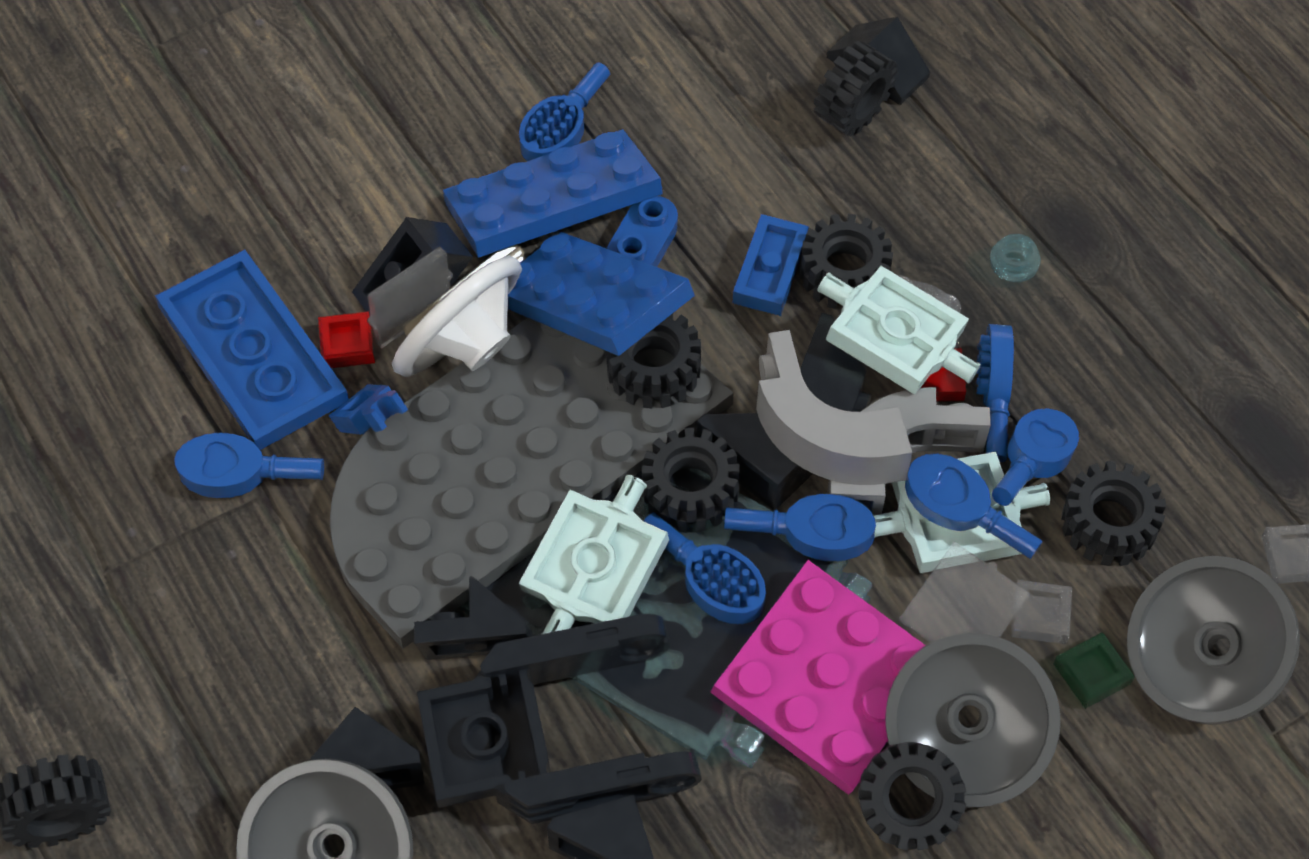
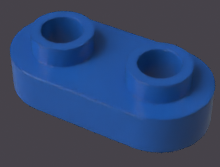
M661 196L632 204L607 249L658 267L677 232L678 212L675 205L670 200ZM629 249H634L637 251V253L631 254L625 251Z

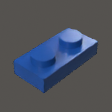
M761 214L733 290V304L781 316L801 259L803 241H805L809 226Z

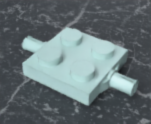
M880 266L868 281L855 288L836 278L830 272L821 281L817 291L843 306L841 315L831 325L826 340L906 390L916 394L927 378L942 367L962 378L968 384L976 375L981 364L974 362L954 349L956 340L964 331L969 318L883 266Z
M996 452L958 458V460L969 465L984 479L990 491V506L997 512L1001 511L1002 515L1017 525L1021 526L1019 520L1020 510L1044 505L1049 506L1050 494L1045 483L1023 487L1007 506L999 505L993 500L992 491L1004 477ZM905 481L892 482L898 502V510L873 515L876 522L875 537L902 532L912 546L920 573L1022 554L993 534H987L986 530L980 526L965 531H955L929 521L914 508L908 499Z
M626 475L613 502L593 500L569 490L519 582L522 591L548 602L555 610L542 634L570 629L575 620L599 623L630 616L669 541L666 531L643 522L633 512L644 489L647 487L646 483L641 479L636 478L635 480L634 476Z

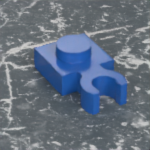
M367 384L332 412L329 417L340 432L364 435L370 428L374 432L384 430L387 427L384 422L386 419L397 413L403 414L408 408L395 390H391L389 386Z

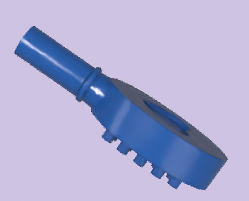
M595 63L578 85L569 91L568 96H551L540 101L528 111L519 129L521 154L526 161L551 154V152L558 148L571 147L580 143L584 134V112L582 109L587 107L588 101L610 76V71L605 65Z
M988 324L986 335H981L977 350H981L979 355H977V362L981 365L976 373L978 374L976 394H982L984 405L990 407L991 426L986 440V453L996 452L999 462H1005L1007 460L1008 417L1010 416L1008 406L1013 380V329L1011 325Z
M1037 409L1027 413L1019 420L1007 448L1008 458L1011 461L1010 469L992 491V498L997 504L1002 506L1009 505L1027 481H1030L1032 478H1049L1062 472L1067 467L1079 441V431L1069 416L1058 410Z
M212 433L193 438L183 444L175 456V466L181 482L190 491L211 498H230L246 494L257 487L264 478H271L272 480L276 478L323 480L324 459L263 456L253 441L246 437L229 433Z
M925 454L916 458L911 463L905 480V490L914 508L926 519L938 526L955 531H965L980 526L986 530L987 534H993L1029 559L1035 555L1043 541L1002 515L1001 511L997 512L990 506L991 498L987 484L969 465L956 458L942 454Z
M818 494L799 499L787 512H778L777 509L773 512L726 507L724 529L772 533L773 536L776 534L786 535V539L792 547L805 556L824 561H844L860 556L871 547L875 537L876 522L872 512L862 503L852 498L835 494Z
M655 512L645 518L643 522L668 533L669 541L665 549L675 557L677 562H681L686 566L685 584L688 593L704 612L717 620L730 624H746L760 617L765 606V582L753 562L740 552L727 546L718 544L695 546L693 540H688Z

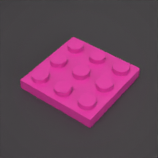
M808 560L715 683L710 693L849 795L861 780L862 773L871 762V759L877 753H880L888 741L885 712L889 691L894 679L908 659L926 645Z

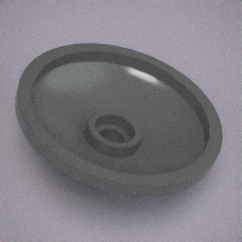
M1225 556L1193 558L1174 565L1160 574L1148 585L1138 599L1131 614L1127 633V649L1131 668L1145 693L1156 704L1176 717L1208 725L1236 722L1254 715L1269 705L1281 693L1291 678L1297 663L1300 647L1298 620L1290 600L1281 587L1258 567L1248 562ZM1228 639L1230 642L1228 652L1223 656H1214V644L1218 640Z
M976 632L958 633L932 641L913 654L903 665L889 691L886 703L885 725L890 746L906 742H917L932 746L947 755L955 763L960 771L962 781L965 782L966 807H985L1003 803L1016 797L1040 778L1048 767L1057 747L1060 733V709L1056 692L1046 672L1021 647L1006 639L990 634ZM973 705L979 710V719L973 725H963L959 721V712L964 706ZM916 772L905 773L917 787L935 798L933 785L926 776Z
M315 759L283 769L258 789L246 807L241 819L236 850L237 859H413V838L409 820L403 806L390 787L379 777L351 762L336 759ZM332 834H337L344 840L345 848L342 854H336L331 850L329 839Z

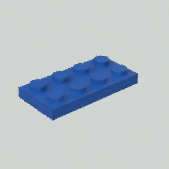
M623 129L616 132L603 133L595 139L571 147L558 148L551 152V154L524 163H514L503 170L479 178L466 179L459 185L443 190L448 210L478 258L663 194L661 178Z
M561 232L546 239L536 252L520 262L522 272L514 288L508 294V309L620 356L695 295L688 278Z
M246 250L155 295L159 309L249 440L253 441L259 450L335 410L349 400L346 388Z

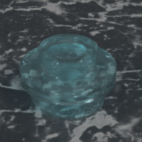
M1010 234L1003 237L994 245L990 255V265L993 271L1002 279L1011 282H1022L1031 279L1038 272L1041 262V256L1035 242L1022 234Z

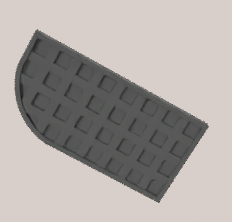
M527 318L508 331L511 337L507 343L480 368L471 371L463 362L406 401L405 405L408 410L403 414L397 413L386 419L384 422L387 427L384 430L374 432L370 428L353 447L336 481L330 512L331 538L344 582L354 597L399 646L404 649L414 641V622L429 621L437 613L454 612L469 601V576H473L482 585L487 587L535 552L569 490L593 500H604L622 486L626 475L636 476L642 471L644 456L647 450L653 452L652 443L660 438L667 444V433L676 430L679 438L685 437V428H694V433H696L697 421L704 414H721L733 405V392L701 364L700 378H697V386L693 392L686 389V399L678 402L674 396H671V406L661 408L660 400H653L652 409L643 408V399L638 398L635 405L626 402V392L618 396L614 392L613 383H609L605 350ZM648 349L638 353L633 359L643 366L659 367L668 364L674 357L664 350Z

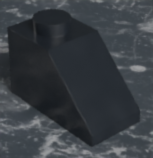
M406 217L352 293L366 312L369 311L370 317L379 327H386L432 302L450 289L473 256L447 223Z
M821 313L800 368L803 380L808 389L825 404L844 411L861 412L869 406L871 394L863 391L867 371L861 361L826 340L829 329L835 320L832 315Z
M757 413L704 414L697 421L696 437L701 438L703 429L712 432V443H715L720 436L727 441V451L733 448L737 455L739 483L773 510H776L813 474L791 461L775 446L765 432Z

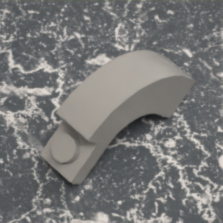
M790 330L769 333L766 355L759 356L761 380L758 386L756 411L765 432L775 446L803 469L832 481L854 485H877L905 481L913 452L899 406L864 412H850L825 404L808 389L803 380Z
M936 387L920 388L916 394L908 390L896 392L879 399L861 411L899 406L913 453L920 451L983 453L991 426L990 407H973L966 403H954L948 406L936 405ZM829 480L827 494L852 498L866 506L873 515L882 514L885 484L854 485Z

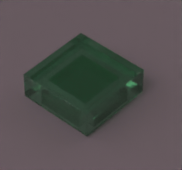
M1103 632L1056 656L1053 664L1085 709L1131 685L1135 677Z

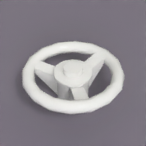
M510 255L494 260L471 274L450 291L423 317L399 346L392 362L394 372L404 377H410L429 368L446 355L463 361L471 371L477 370L489 361L511 337L507 332L508 294L514 288L522 272L520 262Z

